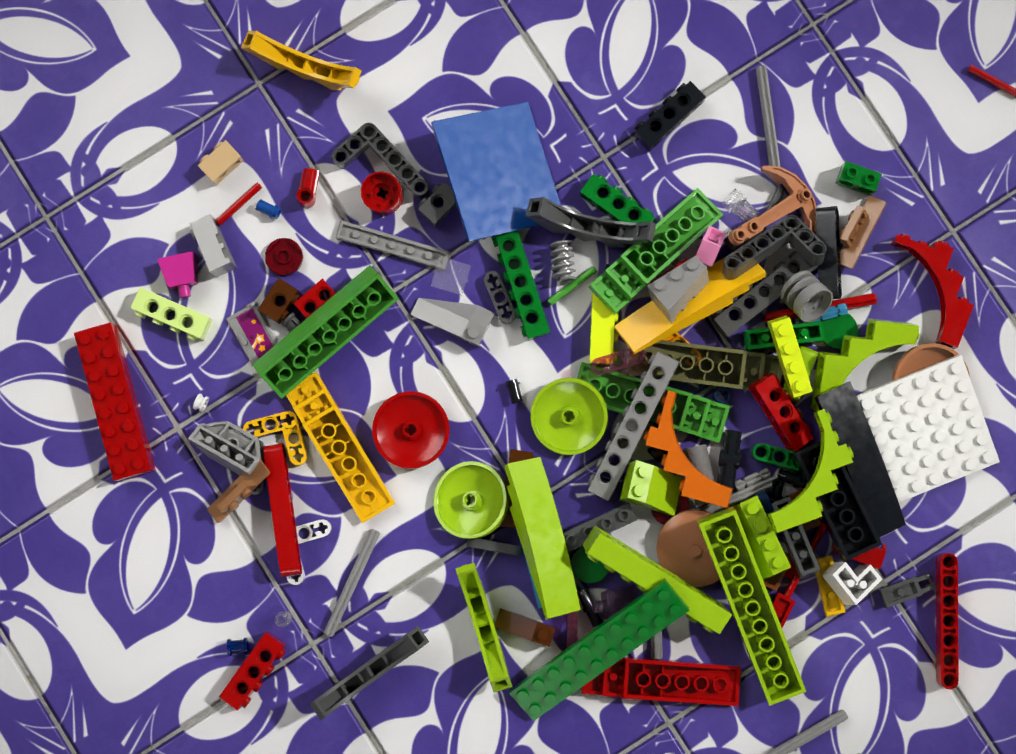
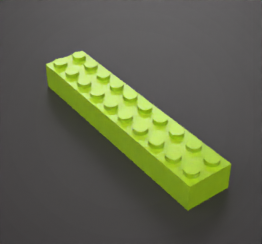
M732 506L696 520L769 706L805 693L806 689L736 509Z

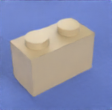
M225 140L224 142H219L210 155L203 156L198 166L217 186L244 159Z

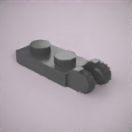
M930 572L878 589L884 607H892L935 589L934 584H928L920 588L918 583L931 577Z

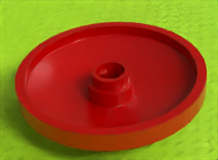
M415 391L398 393L387 399L376 412L372 425L373 440L379 453L393 465L407 469L421 468L434 462L446 448L450 434L448 417L442 406L429 395Z

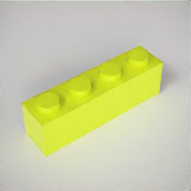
M593 292L589 364L612 366L613 361H617V350H614V342L618 340V332L614 331L615 323H618L619 312L614 315Z
M782 316L767 321L789 394L795 398L813 392L790 317Z

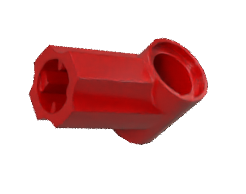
M303 168L300 187L297 191L296 197L303 208H311L316 202L315 195L320 171L312 168ZM305 194L311 195L308 201H302V196Z

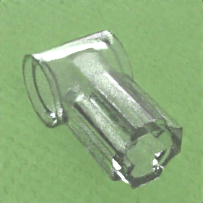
M734 189L722 202V205L730 213L736 214L744 223L761 215L738 189Z

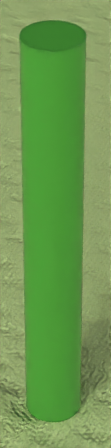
M594 266L590 267L578 276L576 280H573L547 299V301L552 306L594 275L597 270Z

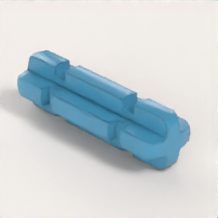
M845 303L838 304V307L831 306L823 316L812 322L820 321V319L824 321L838 317V314L840 316L848 313V308Z

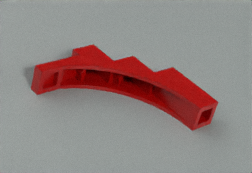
M897 234L893 237L890 245L906 250L916 257L930 274L937 289L940 300L941 321L935 343L952 349L958 348L974 305L969 303V300L966 298H956L964 276L959 275V272L954 269L946 270L954 248L949 247L950 244L944 241H936L929 247V244L924 241L916 242L911 240V237L906 234Z

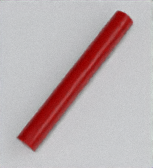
M973 65L969 66L968 72L1016 97V88Z
M257 182L215 221L221 226L262 189L261 185Z

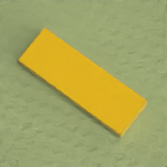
M832 555L816 558L820 567V571L816 573V579L825 616L846 613L843 602L822 576L834 563Z

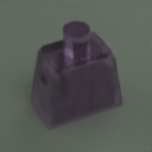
M626 584L601 592V601L592 602L593 613L603 612V619H609L637 599L635 584Z

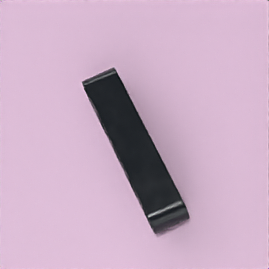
M837 206L821 207L816 209L817 237L826 245L827 250L823 263L818 265V280L833 293V299H841L839 211Z

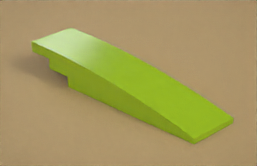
M541 457L508 463L504 468L510 483L507 486L512 506L509 508L545 618L547 620L580 611L581 608L565 538Z

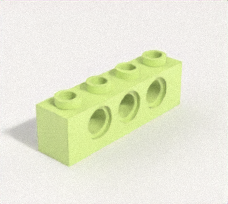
M141 287L131 305V309L135 310V315L144 319L146 316L153 318L152 322L163 326L164 323L170 325V330L179 334L181 331L188 333L186 337L195 341L198 338L205 339L213 321L208 316ZM157 303V311L151 313V305ZM170 311L175 312V317L172 320L167 318ZM191 318L193 324L191 327L186 328L184 323L187 319Z

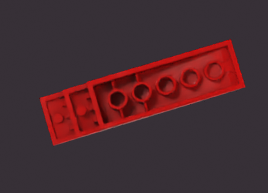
M623 657L581 687V693L626 699L738 706L741 667Z

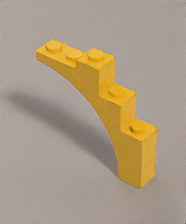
M248 31L241 46V49L277 69H287L304 80H315L330 90L341 91L342 88H355L360 80L362 71L356 67L338 65L309 56L285 46L258 31Z

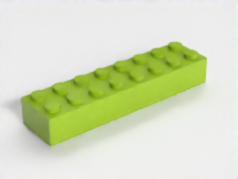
M596 525L583 543V547L586 550L585 553L589 559L596 563L601 561L607 570L612 573L617 571L622 579L628 583L633 581L638 585L637 588L643 592L648 591L665 578L689 607L690 611L685 614L687 615L686 618L694 623L698 621L710 633L715 631L720 634L732 616V613L724 604Z

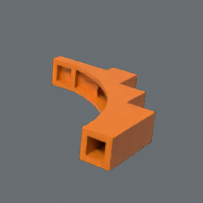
M668 391L662 397L661 405H664L662 413L659 412L656 424H659L658 428L650 426V430L646 429L644 441H646V445L668 451L667 455H663L661 463L664 466V471L686 476L685 480L682 479L679 490L682 491L681 496L728 508L733 488L721 485L703 475L693 466L682 451L675 434L672 416L677 393Z

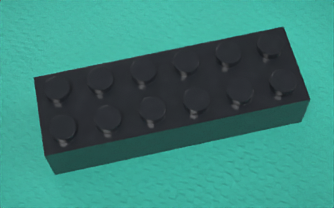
M821 440L791 454L805 485L809 483L816 469ZM845 466L831 470L832 474L835 473L838 479V490L818 496L816 500H819L822 504L823 512H821V518L842 561H848L882 545V542Z

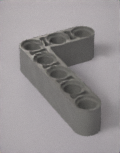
M373 123L363 124L332 153V160L335 165L343 169L353 163L370 147L416 198H425L429 193V187L425 179ZM367 130L375 131L373 136H365ZM359 142L360 147L355 150L351 149L352 143ZM384 143L387 145V148L384 151H380L377 149L379 144ZM339 155H346V159L343 162L337 161ZM393 157L400 159L396 165L391 164L390 160ZM405 171L413 173L408 179L402 177ZM417 185L425 186V190L420 193L416 192L415 188Z
M789 215L728 255L724 259L722 274L726 279L734 280L788 243L809 264L818 266L823 263L827 248L797 216Z

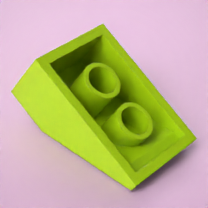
M638 460L628 463L620 500L675 516L682 478L654 465Z

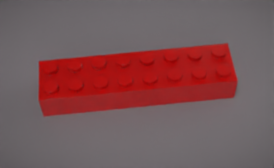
M109 322L75 332V340L113 481H122L156 471L117 325Z

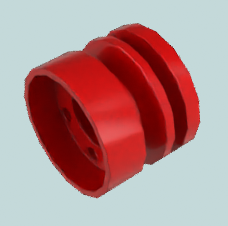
M383 171L374 172L366 177L361 186V198L364 204L374 213L388 215L397 211L402 205L404 198L403 188L399 181L390 173ZM382 190H384L386 193H388V194L385 195V197H386L385 199H383L381 196H379V195L382 194V192H381Z

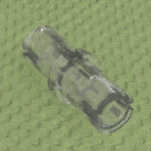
M287 611L279 612L275 617V624L280 627L288 626L292 621V614Z

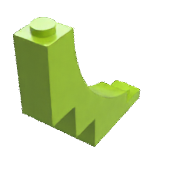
M868 318L865 337L843 336L841 354L819 352L810 408L820 411L814 397L842 385L853 369L870 355L896 345H916L920 334L919 325Z

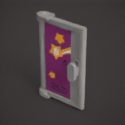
M255 301L226 318L251 365L277 344Z

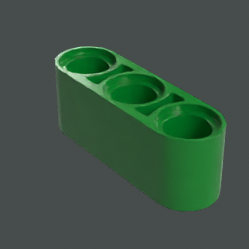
M764 443L756 444L750 450L751 457L756 461L792 471H799L793 464L791 454L794 451ZM758 447L763 448L765 451L762 458L756 455ZM776 452H780L783 455L781 463L776 462L774 458Z

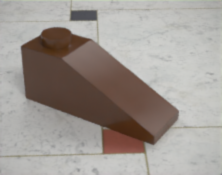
M500 608L495 622L496 628L550 647L556 629L555 626Z

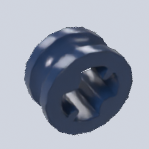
M719 387L714 391L713 398L715 402L725 404L731 399V392L728 388ZM718 391H725L727 399L719 400L717 397L719 395Z

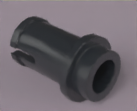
M517 379L506 381L507 385L505 387H508L511 404L523 401L519 388L520 382Z
M774 479L772 481L771 490L767 494L771 503L783 499L782 491L785 483L782 481L780 485L781 479Z

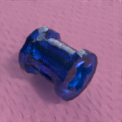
M248 638L243 640L227 639L228 656L241 653L249 654Z

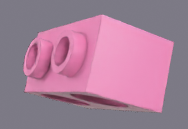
M712 226L708 227L696 254L705 266L709 265L711 267L727 234Z

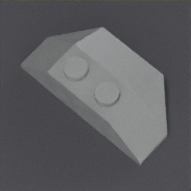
M229 421L199 424L188 438L207 457L238 475H250L261 461L259 438Z

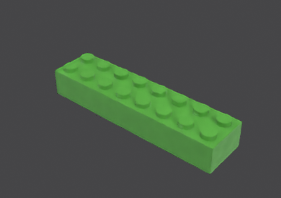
M369 265L252 365L263 380L282 399L399 300V298L373 267Z

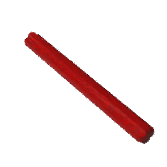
M875 293L837 299L832 301L831 306L838 307V304L845 303L848 309L874 305L877 303V297ZM790 308L764 313L766 323L782 316H788L790 319L799 317Z

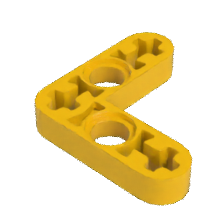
M285 411L251 420L244 424L243 430L247 431L251 424L253 427L260 426L259 422L262 421L261 425L264 432L261 433V429L255 430L254 436L256 437L283 431L290 461L298 466L307 462L308 454L299 419L294 412ZM287 415L294 417L291 425L287 422L281 423L283 427L280 428V422L277 417H280V420L287 419ZM269 419H273L276 422V427L273 430L266 428V422ZM292 433L299 435V441L295 444L289 441V435ZM302 446V448H298L299 453L304 455L301 458V462L294 460L296 450L293 449L291 451V447Z

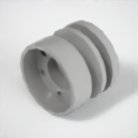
M801 271L793 275L785 283L780 294L781 300L804 322H812L823 316L833 301V293L820 283L810 271Z

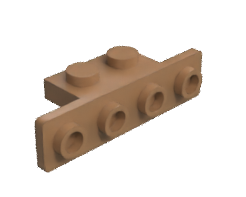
M869 196L863 207L857 205L855 210L851 211L847 226L843 227L840 232V240L843 243L840 251L842 266L849 269L854 268L886 206L885 201Z
M260 461L250 475H240L207 508V511L217 523H221L231 512L239 507V504L252 494V491L271 472Z

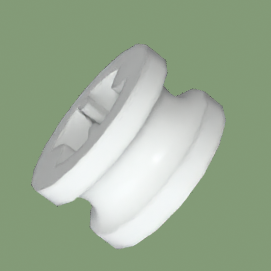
M199 393L194 401L193 409H199V412L203 413L209 402V397H203V394Z

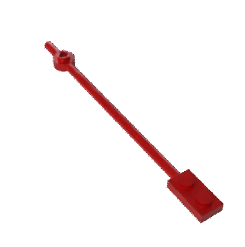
M821 520L822 525L818 526L810 541L813 553L826 529L823 520ZM796 571L784 594L777 592L772 601L782 628L796 602L790 599L800 580Z

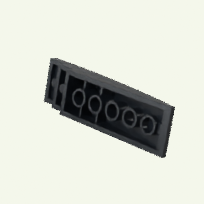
M846 382L814 397L819 410L825 409V412H829L832 423L830 425L832 430L838 434V446L846 444L853 451V463L845 465V468L879 538L906 525L886 466L851 382Z

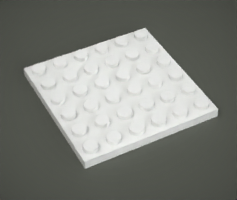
M960 354L856 395L881 453L898 502L1000 462L963 357Z

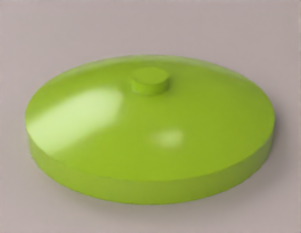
M567 377L550 382L539 391L531 408V425L536 437L548 449L564 455L580 454L591 449L603 436L608 423V410L603 396L592 384L578 378Z
M476 461L459 463L446 471L436 486L433 499L435 515L442 527L454 536L464 539L485 537L495 531L506 516L509 506L507 485L503 477L494 468Z

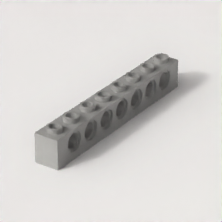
M660 351L657 354H652L648 362L651 365L648 372L644 371L639 379L642 383L639 389H634L630 397L633 401L630 407H625L622 413L624 419L621 424L617 423L613 431L616 435L613 441H608L604 449L607 453L604 458L600 457L596 465L598 471L596 475H591L587 483L590 485L588 491L607 501L611 499L680 361ZM655 368L662 369L663 377L661 379L654 377L653 371ZM647 385L654 388L653 396L645 394L644 389ZM637 403L645 405L646 411L644 413L637 412ZM629 420H634L637 423L636 430H630L627 427ZM621 437L628 440V446L625 448L621 447L618 443ZM617 455L620 459L619 464H612L610 456ZM602 472H608L611 475V480L608 482L604 481L601 477Z

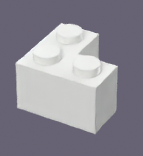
M834 562L822 574L823 578L845 605H857L882 580L871 564L858 565L852 571L846 562Z

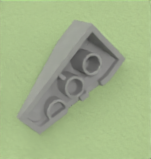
M418 298L410 315L479 348L495 313L479 305Z

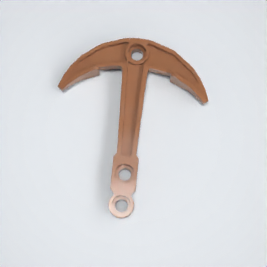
M762 166L761 171L767 174L777 185L783 184L789 192V196L760 216L750 219L731 231L728 238L731 244L739 245L763 231L764 227L796 209L800 211L804 220L803 223L816 235L817 206L811 191L796 174L778 166Z

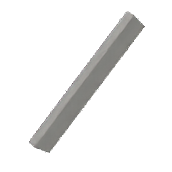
M343 220L340 221L335 237L338 240L444 271L450 252Z

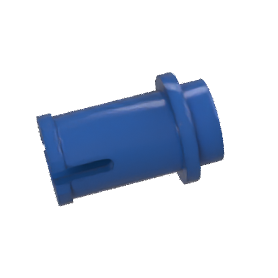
M262 199L258 201L255 208L257 211L270 216V219H278L281 214V209L278 205L274 206Z

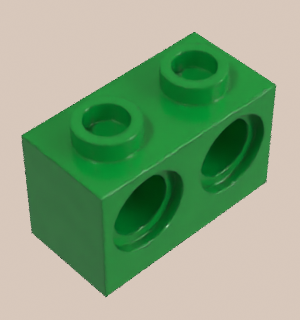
M845 161L840 168L835 183L871 196L876 192L882 174Z

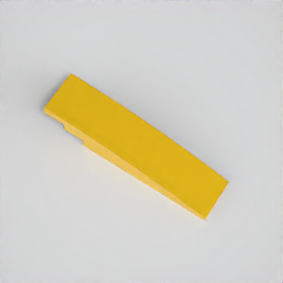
M723 258L714 263L712 267H707L709 282L695 298H692L686 304L687 307L684 311L681 310L672 324L656 304L650 301L616 324L614 329L631 351L636 354L733 304V298L749 291L751 284L766 277L765 270L757 264L738 278L729 280L722 274L725 259Z
M316 371L309 375L286 396L361 522L364 523L394 505L395 501L318 372Z

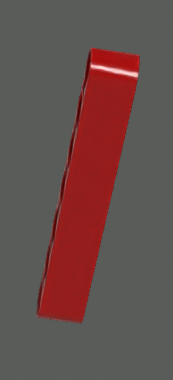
M283 443L263 446L265 466L271 472L267 476L280 574L281 577L302 574V565L285 447Z
M941 553L936 557L935 561L936 681L943 688L954 689L959 682L958 560L953 554ZM945 557H949L950 559V565L948 567H945L943 564V559ZM946 576L950 578V584L947 587L943 584V579ZM946 596H949L951 600L948 606H945L943 603V599ZM948 615L951 621L949 625L945 626L943 619ZM946 635H949L951 638L948 645H945L943 642ZM946 655L951 657L948 665H945L943 661ZM950 675L951 681L945 685L944 677Z

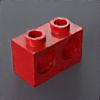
M322 278L294 302V305L308 318L312 314L306 312V307L309 304H315V312L329 300H321L320 296L323 292H330L329 299L336 293Z

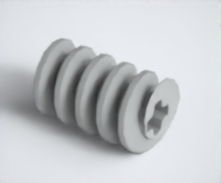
M557 241L549 245V248L553 250L550 252V256L555 257L551 259V264L555 265L551 270L557 272L552 275V278L559 282L577 279L571 276L572 273L576 272V269L570 268L575 262L569 261L570 258L574 257V254L568 253V251L573 249V247L568 246V243L572 241Z

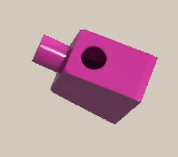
M191 251L159 258L158 263L168 288L171 290L178 289L180 298L191 297L189 286L198 284L197 254Z

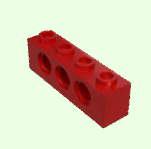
M765 374L748 387L787 450L796 452L814 439L811 435L810 427L801 419L800 411L793 406L790 395L783 390L781 381L776 375ZM771 391H773L775 395L773 400H771L770 398ZM782 407L785 411L783 416H781L780 409ZM792 423L795 427L793 432H791L790 426Z
M269 631L265 632L219 697L237 711L241 707L245 709L251 701L249 696L253 691L257 692L262 686V678L265 675L269 676L275 668L273 666L275 660H280L286 653L284 648L287 644ZM264 650L268 651L271 655L269 661H265L262 658ZM253 666L259 670L257 677L252 676L250 673V669ZM240 683L247 685L246 693L239 690Z

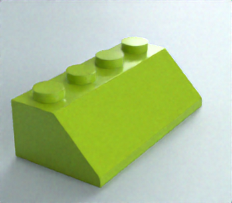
M753 496L734 505L733 507L737 511L762 578L771 577L791 568L758 496Z

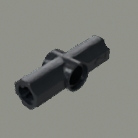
M725 430L723 447L719 454L718 466L720 468L717 483L734 489L736 471L739 468L741 458L739 450L742 432Z

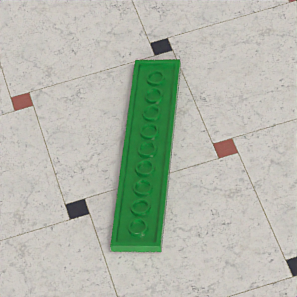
M664 578L509 690V694L529 717L535 721L690 611L689 607Z

